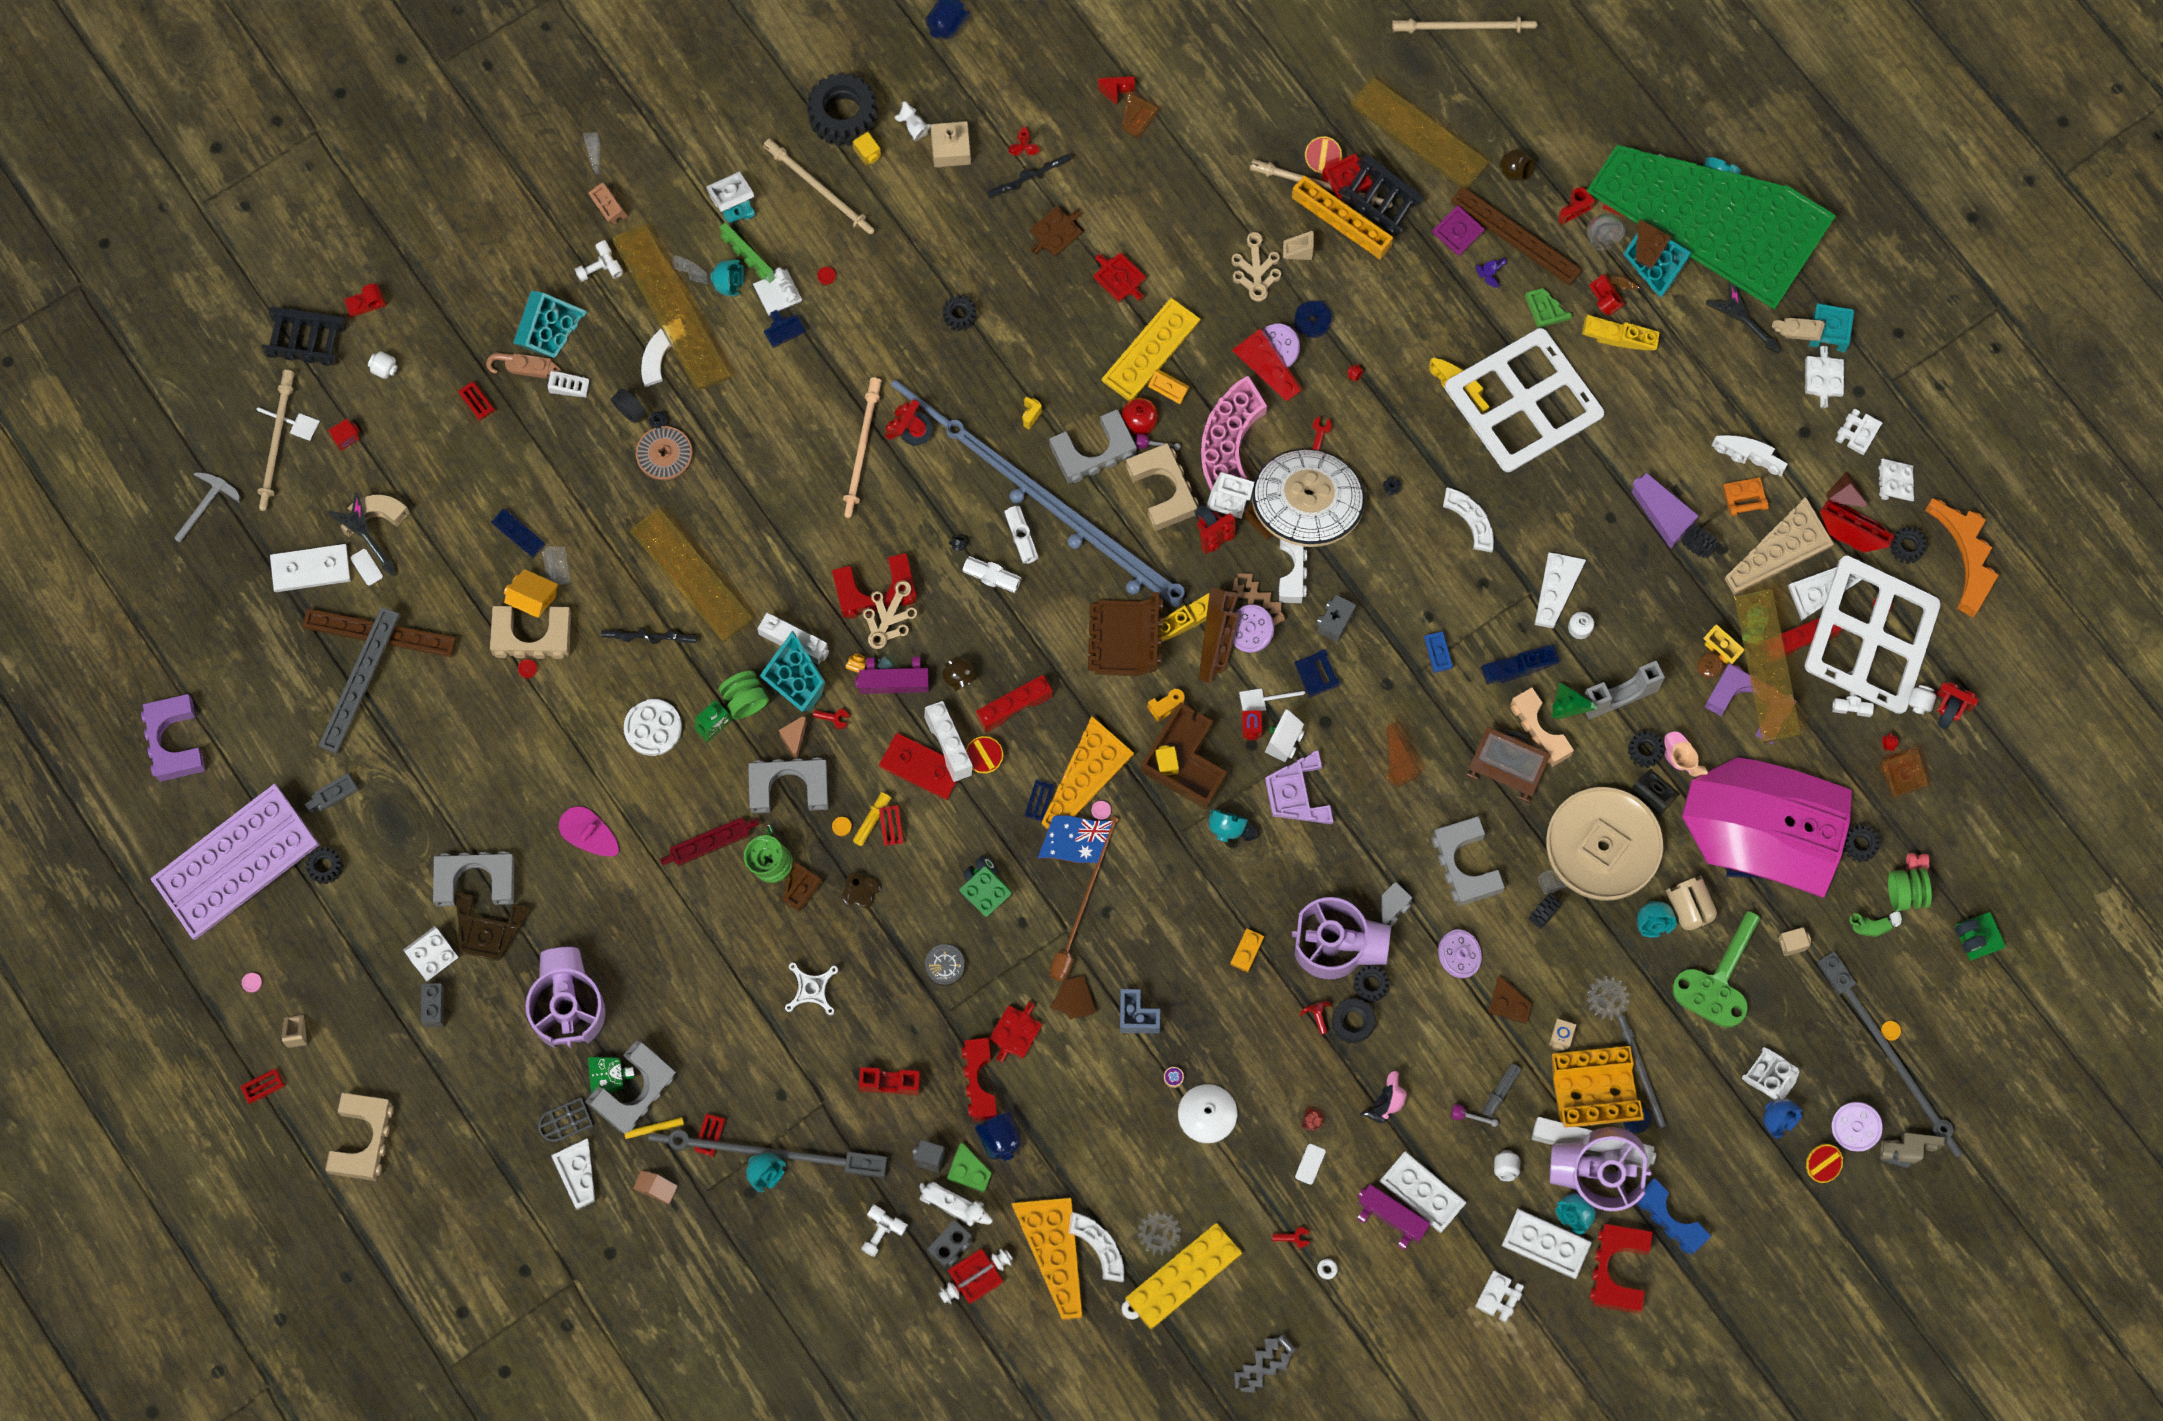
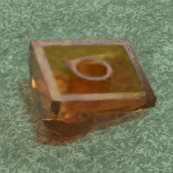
M1918 749L1906 750L1880 761V771L1885 776L1892 798H1897L1929 786Z

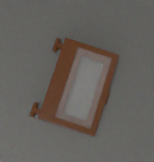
M1487 727L1469 767L1472 773L1467 772L1466 776L1477 780L1478 776L1475 774L1478 772L1525 793L1524 796L1520 795L1519 799L1529 803L1531 799L1527 797L1528 795L1533 796L1551 754L1526 744L1525 740L1516 736L1512 738Z

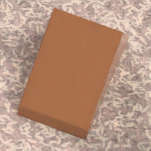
M800 717L779 730L781 739L795 759H798L807 724L806 717Z
M641 1171L633 1189L670 1204L678 1186L657 1174Z

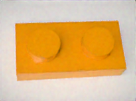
M1159 369L1155 370L1148 387L1179 404L1183 402L1190 387Z
M1246 928L1230 965L1249 972L1264 936Z

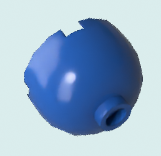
M1780 1099L1775 1102L1771 1101L1765 1107L1766 1111L1763 1122L1767 1131L1774 1138L1778 1139L1784 1136L1782 1134L1784 1130L1788 1128L1790 1132L1798 1124L1802 1117L1800 1112H1803V1110L1791 1100Z

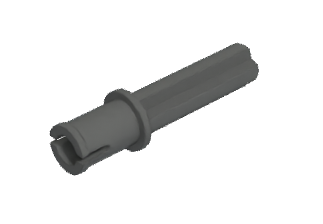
M1511 1064L1493 1094L1490 1093V1099L1481 1110L1484 1115L1492 1118L1498 1106L1503 1104V1098L1521 1071L1518 1065Z

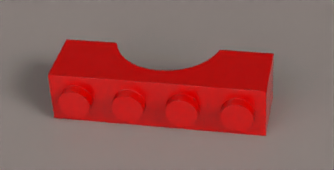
M1819 619L1766 640L1762 648L1770 664L1787 658L1798 649L1811 644ZM1833 624L1828 640L1839 636L1843 628Z
M1041 675L976 710V718L984 732L988 733L1001 726L1016 712L1026 707L1038 706L1051 699L1052 689L1045 677Z
M988 1038L965 1040V1046L961 1048L962 1057L967 1058V1066H964L965 1078L969 1077V1085H966L967 1097H971L972 1103L968 1104L969 1116H973V1122L997 1119L995 1096L984 1092L977 1082L980 1069L991 1061Z

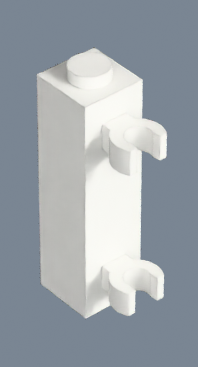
M766 613L758 627L760 636L781 646L791 631H794L812 662L819 665L822 660L824 661L827 658L829 650L826 642Z

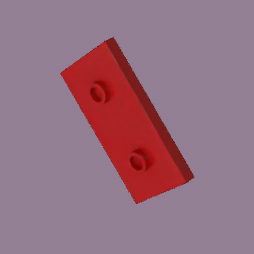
M898 733L895 734L878 765L879 768L945 800H948L957 781L953 782L943 755Z

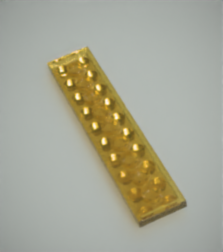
M644 225L613 236L612 241L695 390L699 391L728 380L730 378L729 372L647 226Z

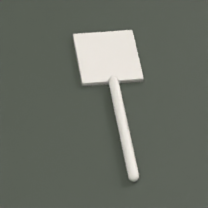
M257 408V411L262 412L275 418L277 416V414L264 410L262 408ZM300 413L296 421L285 417L283 420L293 424L290 434L311 441L320 421Z
M1261 688L1239 692L1243 711H1266L1264 701L1304 695L1305 691L1263 697Z

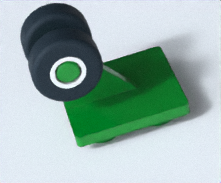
M981 855L975 861L976 869L973 866H969L964 871L963 875L967 882L959 891L987 917L1012 894V890L995 875L997 873L995 863L989 857Z
M1990 912L1954 926L1970 961L2006 947Z

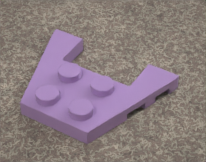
M1314 751L1311 755L1301 758L1296 763L1288 767L1286 766L1265 778L1272 816L1333 824L1330 805L1310 808L1302 773L1322 768L1319 751Z

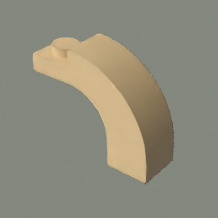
M371 495L360 499L366 520L372 517H382L398 527L410 514L404 504L389 496ZM351 504V505L348 507V510H349L350 513H351V511H352V505H353V504ZM341 525L343 533L348 537L354 533L344 525Z

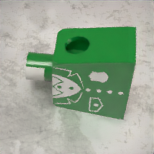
M715 700L695 718L694 730L708 743L734 719Z
M588 1057L591 1094L597 1087L603 1088L609 1094L624 1089L625 1079L635 1078L634 1067L622 1068V1062L619 1058Z

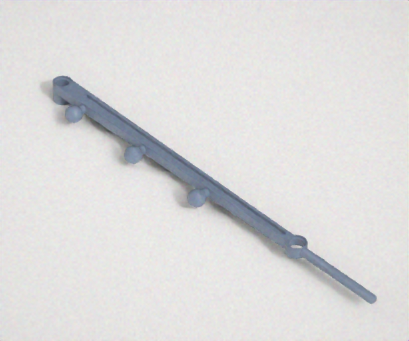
M897 380L892 381V387L909 400L914 399L920 403L918 406L944 425L947 428L946 433L950 438L961 441L1020 487L1010 492L1009 497L1013 503L1022 502L1026 492L1077 532V534L1069 536L1067 540L1070 548H1079L1082 545V539L1085 538L1134 576L1136 579L1130 580L1126 584V590L1129 594L1139 593L1140 585L1143 583L1153 592H1159V597L1170 606L1176 607L1182 603L1184 588L1180 584H1172L963 429V424L960 421H949ZM958 426L960 431L952 433L950 427ZM1176 593L1179 597H1173L1171 594Z

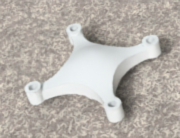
M791 963L789 969L796 974L799 988L795 999L785 1006L786 1011L792 1012L794 1007L801 1003L813 1002L821 1005L828 1015H833L835 1011L826 1001L825 987L829 978L838 973V968L832 966L828 972L822 975L810 976L802 973L795 963Z

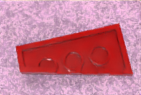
M1263 329L1257 330L1232 350L1285 401L1291 400L1303 391Z

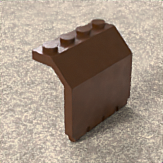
M1152 592L1150 599L1140 602L1098 600V604H1090V618L1097 620L1089 621V636L1096 637L1089 638L1088 654L1096 655L1088 656L1089 671H1095V675L1140 676L1157 671V665H1161V653H1157V646L1161 647L1162 635H1158V628H1162V617L1158 616L1159 610L1163 608V599H1159V592Z

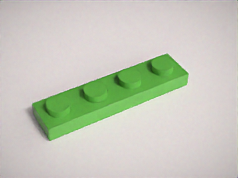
M726 223L720 226V237L726 244L730 243L733 246V251L738 256L742 255L745 258V263L750 268L754 267L757 270V275L762 280L766 279L771 283L775 279L773 270Z

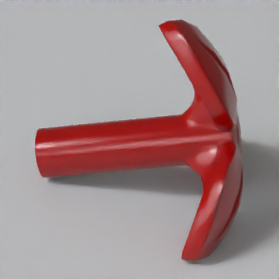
M1022 127L1018 133L1017 139L1020 144H1012L1008 149V152L1012 155H1021L1023 149H1025L1027 155H1036L1040 152L1036 144H1028L1031 136L1026 127Z
M1326 1001L1308 1005L1299 1014L1301 1018L1303 1014L1309 1011L1313 1012L1320 1034L1328 1032L1322 1011L1324 1006L1332 1007V1005Z

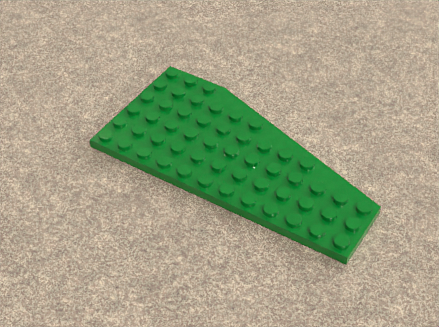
M1616 145L1586 191L1592 197L1637 225L1639 220H1642L1671 237L1670 240L1691 252L1690 258L1775 310L1836 217V215L1786 185L1782 186Z

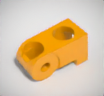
M1173 689L1169 692L1168 696L1158 702L1155 698L1150 700L1147 708L1156 721L1160 722L1172 714L1179 703L1184 704V693L1179 689Z

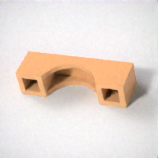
M1533 688L1512 699L1511 710L1515 716H1519L1523 729L1531 734L1533 744L1542 751L1551 754L1547 763H1550L1553 767L1572 756L1574 750L1564 735H1552L1540 727L1537 713L1542 706V701Z

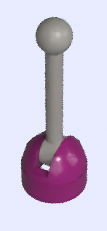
M1137 434L1135 446L1136 449H1144L1148 445L1162 446L1167 443L1149 441L1146 435ZM1168 443L1169 447L1175 450H1180L1181 448L1179 443Z
M1455 1103L1453 1105L1451 1119L1462 1120L1464 1117H1469L1490 1123L1493 1127L1498 1125L1497 1119L1490 1120L1466 1113V1109L1463 1106Z

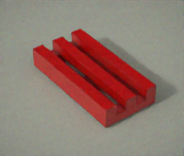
M474 381L458 391L479 422L483 420V417L489 416V413L495 412ZM473 387L488 409H484L470 388ZM464 392L469 394L482 413H478Z
M898 805L879 807L884 846L903 844ZM894 809L899 839L896 840L894 835L891 810ZM883 811H887L891 835V840L887 841Z
M276 1068L240 1086L249 1105L285 1087ZM275 1075L276 1078L247 1092L246 1089ZM277 1082L279 1083V1084H277V1085H275V1086H273V1087H271V1088H269V1089H267V1090H265V1091H263V1092H261V1093H259V1094H257V1095H255V1096H253V1097H251V1098L249 1097V1096H251V1095H253V1094H255V1093H257V1092H259V1091H261V1090H263V1089H265V1088H267V1087H269V1086H271V1085H273V1084H275V1083H277Z
M706 1113L698 1139L703 1140L709 1119H712L706 1140L711 1141L716 1123L719 1121L714 1141L719 1142L725 1119ZM695 1147L694 1149L696 1153L709 1155L713 1158L716 1149L708 1151V1148L701 1149L700 1147Z

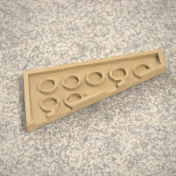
M1806 497L1725 577V581L1734 595L1833 547L1834 544Z

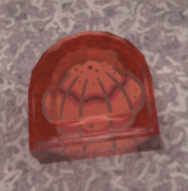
M1306 1108L1301 1128L1310 1131L1320 1129L1323 1124L1322 1114L1316 1110Z

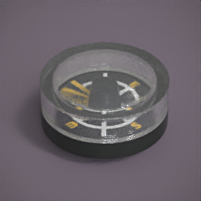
M948 944L932 948L925 959L926 973L929 979L937 985L949 986L956 983L962 977L965 969L962 953L956 947Z

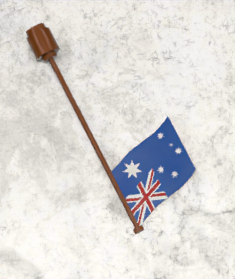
M1072 816L1052 817L1037 859L1054 858L1073 863H1097L1065 951L1055 953L1050 966L1049 977L1054 980L1063 982L1068 977L1074 961L1068 951L1115 824L1119 821L1116 817H1111L1110 821H1092Z

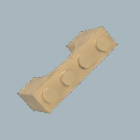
M1168 443L1126 459V468L1133 482L1151 475L1160 474L1170 478L1176 486V492L1170 500L1148 508V517L1155 531L1195 516L1194 511L1199 507L1196 497L1192 498L1190 491L1192 490L1189 482L1185 481L1182 476L1184 475L1182 466L1180 464L1177 465L1175 461L1177 459L1176 453L1173 448L1170 449Z
M493 606L490 651L493 656L497 658H506V656L525 658L526 656H533L537 659L545 658V656H552L555 659L569 657L571 611L569 607H550L549 628L545 636L539 641L525 643L513 635L514 611L512 606Z
M341 1093L338 1113L344 1117L368 1121L373 1129V1138L370 1145L360 1153L348 1154L329 1151L326 1171L332 1175L376 1181L377 1176L381 1174L382 1164L379 1163L381 1156L385 1154L386 1145H384V1139L389 1134L390 1127L387 1124L388 1119L393 1115V1106H391V1102L387 1099Z

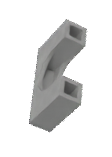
M1118 410L1100 417V424L1109 440L1108 449L1100 456L1085 457L1075 450L1067 432L1049 439V446L1068 484L1071 482L1077 483L1087 475H1095L1103 468H1112L1117 465V462L1126 461V459L1136 455V446Z
M1657 661L1639 667L1633 678L1617 687L1607 689L1603 682L1586 689L1584 697L1594 702L1597 706V710L1586 712L1588 719L1590 720L1658 692L1665 677Z
M812 758L810 761L792 759L790 762L773 760L770 763L758 760L748 764L751 813H770L771 786L776 779L783 775H796L805 781L809 811L828 810L826 760H822V758Z
M1479 816L1434 830L1433 837H1431L1434 848H1438L1440 854L1438 855L1439 863L1445 867L1446 873H1444L1446 882L1447 884L1450 883L1453 889L1451 891L1452 899L1454 902L1457 901L1458 906L1503 893L1505 888L1498 870L1474 877L1463 874L1455 865L1454 853L1457 849L1483 840L1485 836Z
M481 852L478 855L460 853L459 856L443 853L439 854V856H434L433 902L436 907L456 906L457 880L463 872L471 868H481L491 874L492 901L494 905L514 904V857L509 852H498V855H490L487 852Z
M635 1041L623 1056L642 1073L644 1085L641 1094L631 1102L620 1103L603 1088L597 1087L585 1101L619 1132L624 1134L634 1128L635 1121L639 1116L642 1117L647 1112L649 1104L658 1099L662 1088L672 1082L673 1075L676 1073L639 1041Z

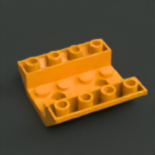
M1630 1046L1552 1054L1553 1084L1559 1118L1564 1128L1644 1119L1641 1102L1637 1100L1632 1074L1633 1058ZM1617 1088L1621 1094L1614 1096L1610 1093V1090ZM1578 1092L1582 1098L1575 1100L1571 1097V1094Z

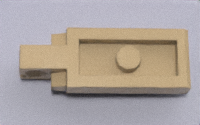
M1785 318L1784 322L1774 320L1772 328L1776 332H1781L1780 334L1786 338L1820 341L1825 323L1818 320Z

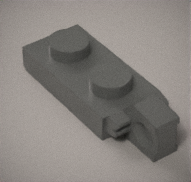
M349 773L315 791V794L311 796L312 800L305 803V807L309 813L318 809L323 811L359 790Z

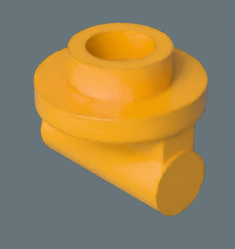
M857 653L849 656L846 669L859 673V670H866L867 662L865 657Z

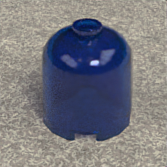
M937 0L926 16V25L930 30L929 34L935 39L948 40L953 38L971 16V12L969 10L966 12L963 9L965 5L959 0Z
M1011 1112L998 1115L989 1119V1122L980 1123L974 1127L989 1158L993 1160L1003 1159L1004 1162L1015 1158L1014 1153L1020 1149L1022 1142Z

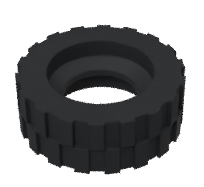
M1357 998L1346 999L1344 1002L1339 1003V1006L1334 1010L1331 1021L1332 1029L1340 1040L1357 1044L1370 1037L1375 1027L1376 1018L1373 1009L1364 1000H1358ZM1357 1012L1362 1016L1363 1025L1360 1029L1350 1030L1345 1026L1344 1017L1347 1013Z

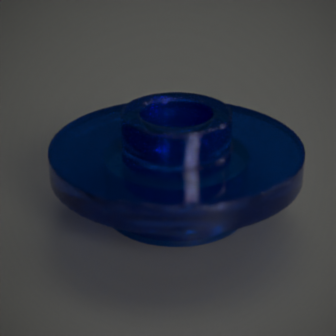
M1643 1107V1120L1623 1122L1624 1127L1629 1132L1638 1134L1644 1132L1649 1127L1650 1115Z

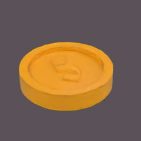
M838 817L832 824L833 832L838 836L848 835L852 828L850 820L846 817Z
M1887 1021L1882 1025L1881 1033L1886 1040L1894 1041L1900 1036L1901 1028L1896 1022Z

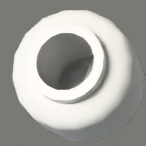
M379 351L377 354L374 353L368 363L370 372L383 379H387L390 375L393 376L398 367L395 365L396 359L382 351Z
M1586 612L1575 613L1568 624L1569 633L1576 639L1587 638L1594 628L1593 618Z
M1922 685L1913 688L1908 702L1913 707V712L1924 715V712H1931L1937 698L1936 694L1933 693L1934 689Z
M1504 1150L1496 1155L1494 1158L1495 1175L1502 1181H1513L1520 1174L1519 1156L1510 1150Z

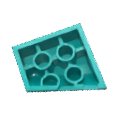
M1637 233L1623 255L1661 299L1689 260L1691 252L1670 240L1651 270L1635 261Z
M531 291L513 344L555 358L566 343L568 335L572 330L576 329L578 321L586 315L587 311L543 292Z
M791 631L760 675L762 679L801 712L812 710L822 696L825 685L824 679L794 631Z

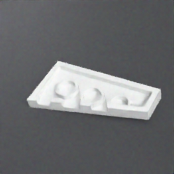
M1548 553L1535 625L1554 628L1586 560Z
M1836 568L1788 585L1801 621L1824 606ZM1850 574L1844 591L1862 579Z

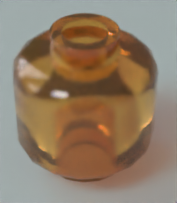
M1712 653L1703 655L1697 664L1698 671L1707 679L1718 677L1723 670L1721 659Z

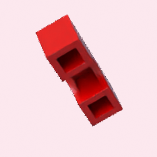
M860 1067V1092L919 1095L920 1071L900 1070V1072L890 1073L881 1071L880 1068Z

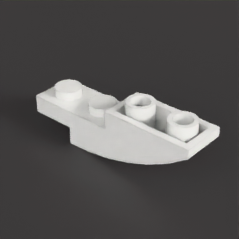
M1716 436L1712 444L1716 451L1731 456L1734 461L1745 464L1749 458L1755 465L1767 468L1774 475L1782 476L1788 465L1772 455L1775 448L1753 439L1739 436Z

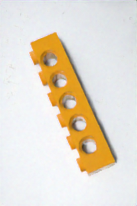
M1303 176L1293 188L1292 198L1378 259L1381 260L1391 248L1392 236L1306 176Z

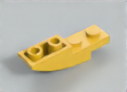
M1590 315L1585 317L1582 331L1583 335L1597 338V342L1638 350H1656L1660 333L1626 322L1621 325Z
M1432 358L1430 361V372L1441 380L1444 389L1445 383L1449 379L1463 372L1462 369L1444 360ZM1475 380L1463 387V390L1478 411L1483 415L1488 413L1489 406L1481 397L1483 392L1482 386Z
M1209 593L1187 607L1184 605L1162 619V628H1158V635H1162V642L1206 621Z

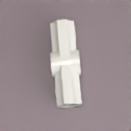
M1020 506L1010 507L1004 513L1013 535V541L1017 546L1023 564L1032 563L1038 559V555L1030 536V530L1026 525ZM1019 532H1023L1026 534V536L1020 538L1017 536V534Z
M969 556L963 567L964 573L979 578L984 584L991 587L998 586L1015 593L1020 585V576L1005 571L1001 566L993 562L985 563Z

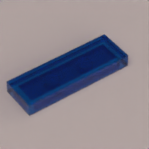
M504 508L491 521L493 526L532 558L546 546L545 542Z

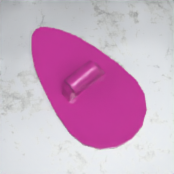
M573 807L562 814L559 820V830L566 841L596 855L606 857L618 855L619 847L614 835L591 810L585 807Z

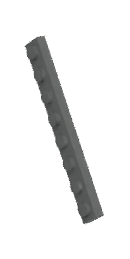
M381 607L319 743L320 748L338 754L400 617L398 613Z

